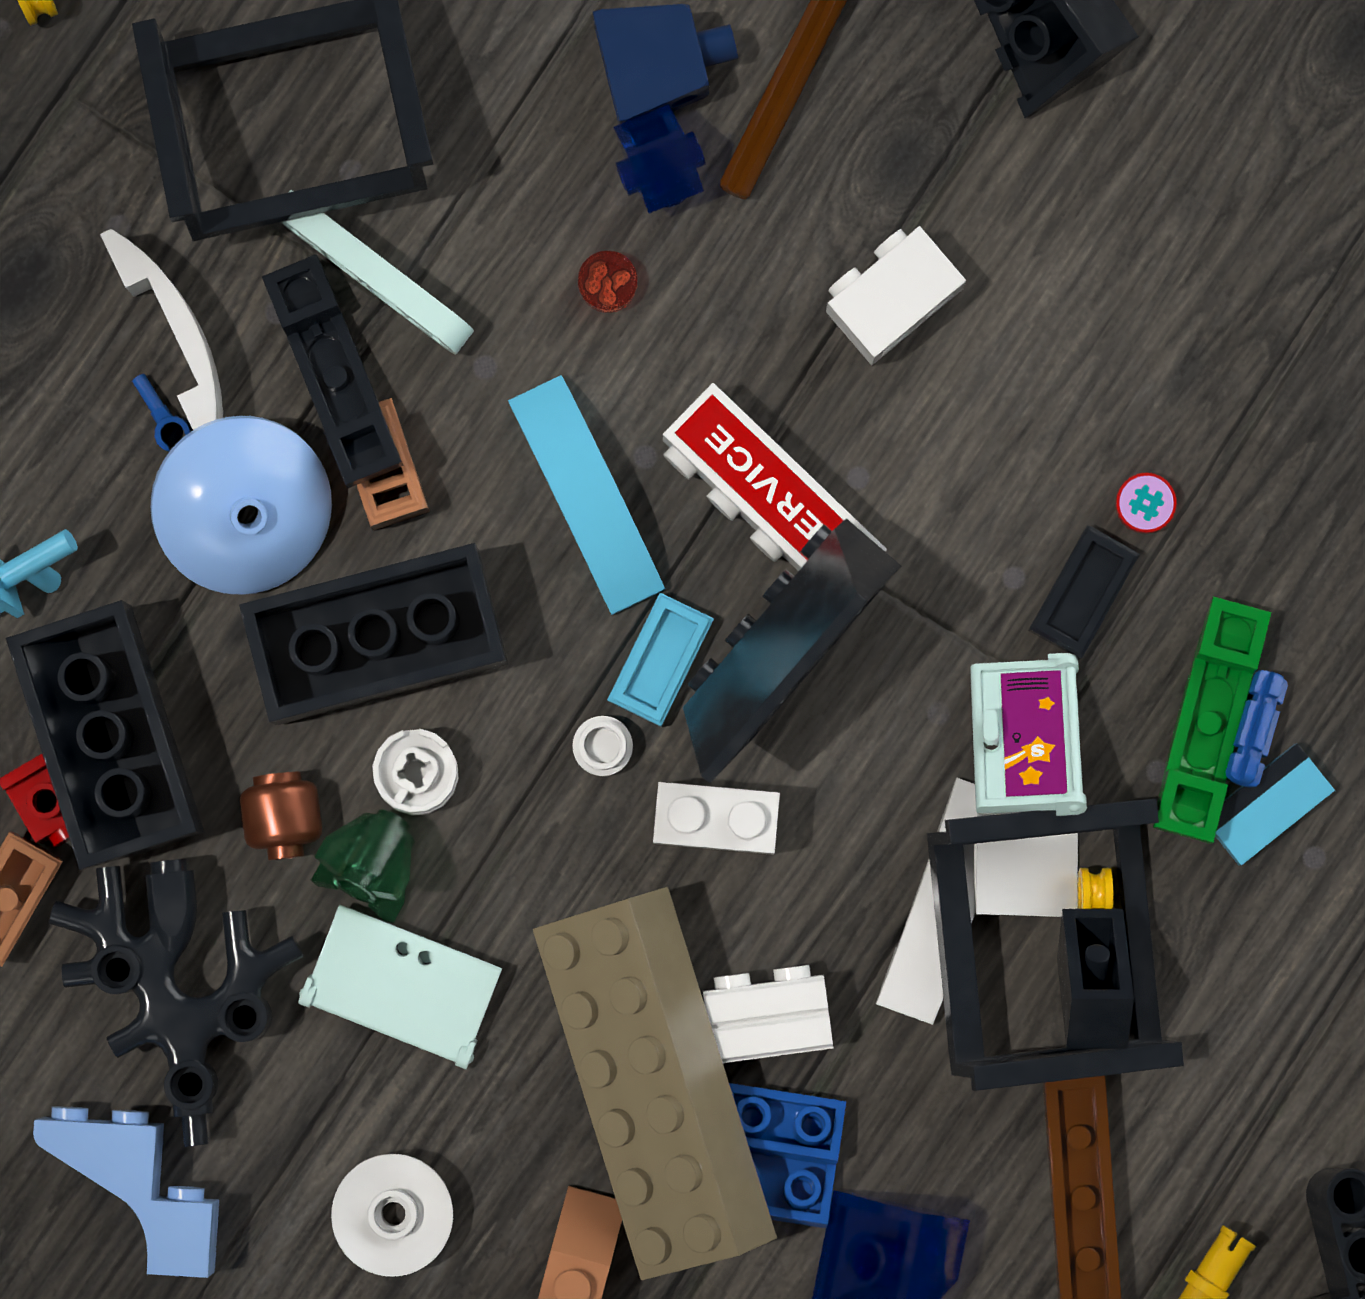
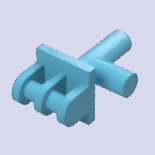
M64 529L7 563L0 560V613L6 611L16 618L24 615L15 586L24 580H27L46 593H52L59 588L61 575L49 566L77 551V543L68 530Z

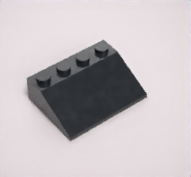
M847 518L833 531L824 524L800 551L808 558L803 567L795 576L787 569L782 572L762 596L770 603L769 607L757 620L750 614H747L725 639V642L733 649L724 660L718 664L710 658L687 684L695 691V694L684 705L683 710L700 774L710 784L752 741L901 567L897 561Z

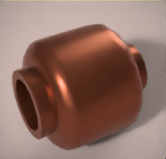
M300 771L253 777L254 786L244 790L240 797L246 844L254 849H267L268 860L304 856L303 844L315 842L322 835L319 796L316 785L310 781L301 780Z

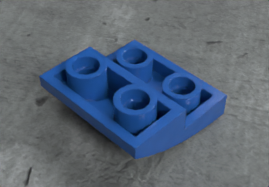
M729 1083L771 1220L826 1228L829 1219L836 1164L839 1157L846 1101Z

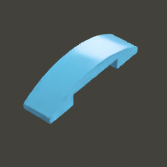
M562 375L508 400L611 615L664 591L665 587Z

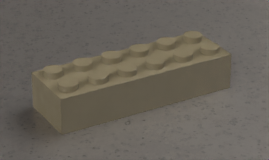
M668 887L534 928L533 933L640 1279L645 1280L740 1256L777 1239Z

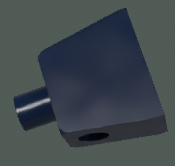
M688 4L593 11L594 27L620 133L634 129L709 95V82L705 67L738 59L731 25L728 24L696 32L691 8Z

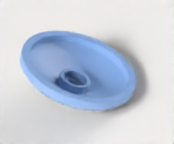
M231 416L216 419L203 424L185 435L163 460L157 472L151 494V519L154 532L170 562L179 572L196 584L227 594H253L267 591L296 576L309 564L320 549L329 528L332 510L329 480L321 461L312 448L289 428L275 421L254 416ZM252 505L258 508V515L253 522L243 524L238 521V513L243 507Z

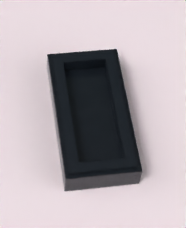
M1087 525L1028 631L1065 652L1076 655L1078 659H1082L1140 554Z

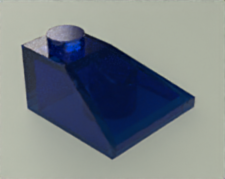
M834 1190L812 1299H941L958 1281L970 1220L922 1207Z

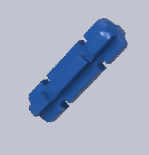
M1258 670L1253 675L1248 692L1253 695V698L1245 702L1233 746L1238 747L1237 753L1230 754L1225 771L1226 777L1237 785L1256 787L1260 783L1265 764L1260 763L1261 758L1268 756L1280 711L1275 710L1276 705L1283 704L1288 687L1287 681L1278 673Z

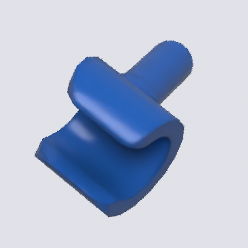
M141 374L135 377L132 382L157 424L155 428L157 444L162 449L170 452L171 448L162 437L163 427L169 422L178 423L183 428L185 435L191 432V428L185 419L179 416H172L147 376Z

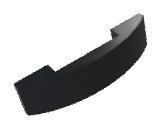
M312 255L262 276L347 489L404 466L318 255Z

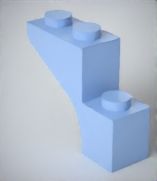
M64 1106L52 1107L51 1117H41L34 1120L33 1135L38 1146L121 1198L136 1213L143 1227L147 1243V1274L208 1278L215 1272L219 1199H204L205 1188L189 1186H169L168 1196H159L164 1123H148L149 1112L112 1110V1121L88 1119V1108Z

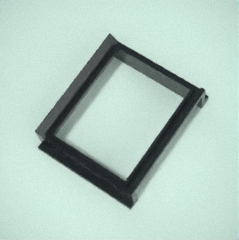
M350 0L166 42L155 18L132 23L169 217L172 223L184 220L192 241L428 189L423 167L434 164L398 0ZM378 28L407 166L202 212L175 72Z
M1156 798L1087 805L1086 811L1079 815L1056 816V810H1038L945 820L946 831L927 833L951 1075L971 1078L973 1091L1184 1066L1182 1042L1162 1040L1140 833L1141 824L1159 823ZM1113 829L1121 909H1123L1134 996L1132 1018L1135 1039L1129 1040L1128 1049H1066V1047L984 1056L963 845Z

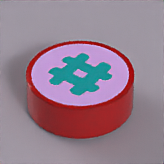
M1140 473L1130 477L1118 490L1115 500L1116 512L1123 525L1141 534L1154 533L1165 527L1173 518L1177 505L1176 495L1170 483L1163 477L1153 473Z

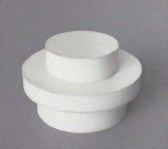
M597 716L588 719L578 728L573 739V753L576 761L585 771L597 776H609L622 770L629 762L633 751L632 738L626 726L619 720L609 716Z

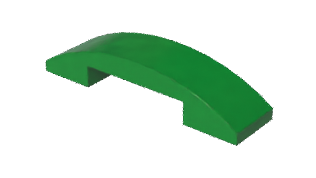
M1214 596L1211 599L1188 675L1166 761L1157 803L1159 823H1154L1153 828L1209 844L1214 842L1228 787L1225 784L1227 779L1225 771L1230 754L1234 751V740L1247 700L1253 673L1258 669L1272 612Z

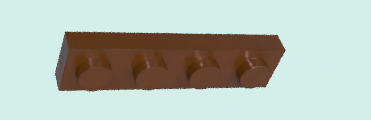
M1105 1076L1043 1083L1058 1299H1121Z

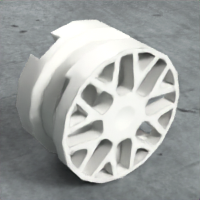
M420 728L417 730H402L388 737L378 749L373 763L374 783L381 797L395 810L412 816L430 814L443 807L454 794L459 779L457 761L449 745L437 734Z

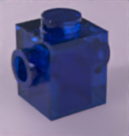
M669 104L613 127L625 158L615 163L621 182L628 196L639 193L649 214L664 207L668 208L679 205L686 198L704 191L696 169L706 165L698 140L693 131L684 134Z

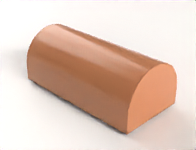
M12 831L8 832L0 846L1 967L4 965L63 862L55 854Z

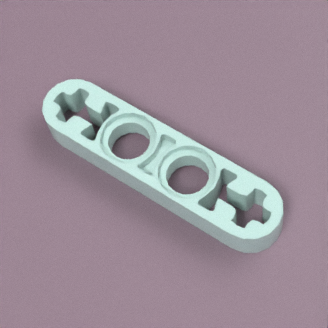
M319 213L281 222L294 234L451 353L456 355L474 332L453 311L326 214Z

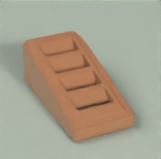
M392 398L379 402V405L404 465L401 466L403 473L371 484L367 480L357 485L370 527L373 531L430 512ZM404 485L408 486L410 495L377 505L374 495Z

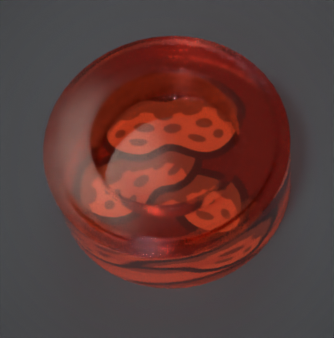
M597 252L587 258L579 270L578 287L581 297L588 306L596 311L612 313L622 310L630 304L637 292L638 280L635 267L627 257L618 252Z

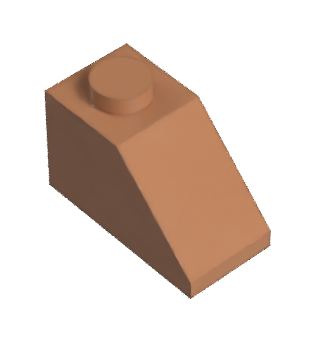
M568 1186L538 1299H602L622 1222L616 1198Z

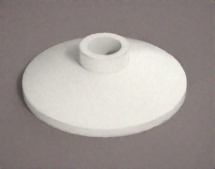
M402 1154L375 1156L354 1167L339 1185L332 1205L333 1232L344 1254L360 1268L381 1276L394 1277L411 1274L431 1263L446 1245L453 1224L451 1196L442 1178L423 1161ZM397 1202L404 1207L405 1219L402 1223L393 1225L384 1219L383 1208L387 1203Z

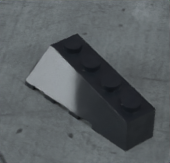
M974 0L980 15L988 14L1001 47L995 49L1004 71L1012 70L1021 91L1022 97L1017 98V102L1025 119L1101 69L1139 37L1114 0Z

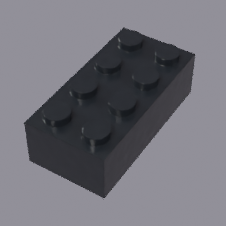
M475 543L239 604L268 720L276 726L509 665L479 549Z

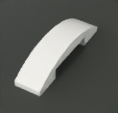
M112 229L101 233L100 235L125 288L133 297L153 288L199 385L177 395L192 429L194 430L205 423L223 418L221 389L216 366L207 340L192 310L163 271L141 249Z
M956 778L937 832L946 831L945 820L977 817L975 784ZM977 844L963 845L971 923L976 912ZM928 859L876 1004L933 1025L943 1001V989L930 860Z

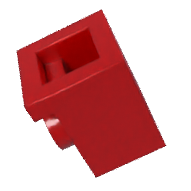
M43 754L38 755L0 778L1 788L6 791L35 843L43 844L51 840L53 846L58 847L70 841L58 801L55 808L48 813L41 812L36 804L37 797L42 791L51 790L55 794Z

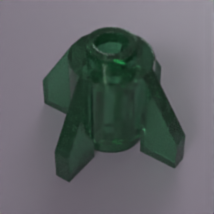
M383 809L378 810L376 814L367 812L361 814L358 818L324 838L314 856L320 864L311 881L318 887L335 890L339 888L349 896L369 903L368 906L385 922L394 923L405 903L406 886L410 880L411 850L415 840L408 833L409 824L398 815Z

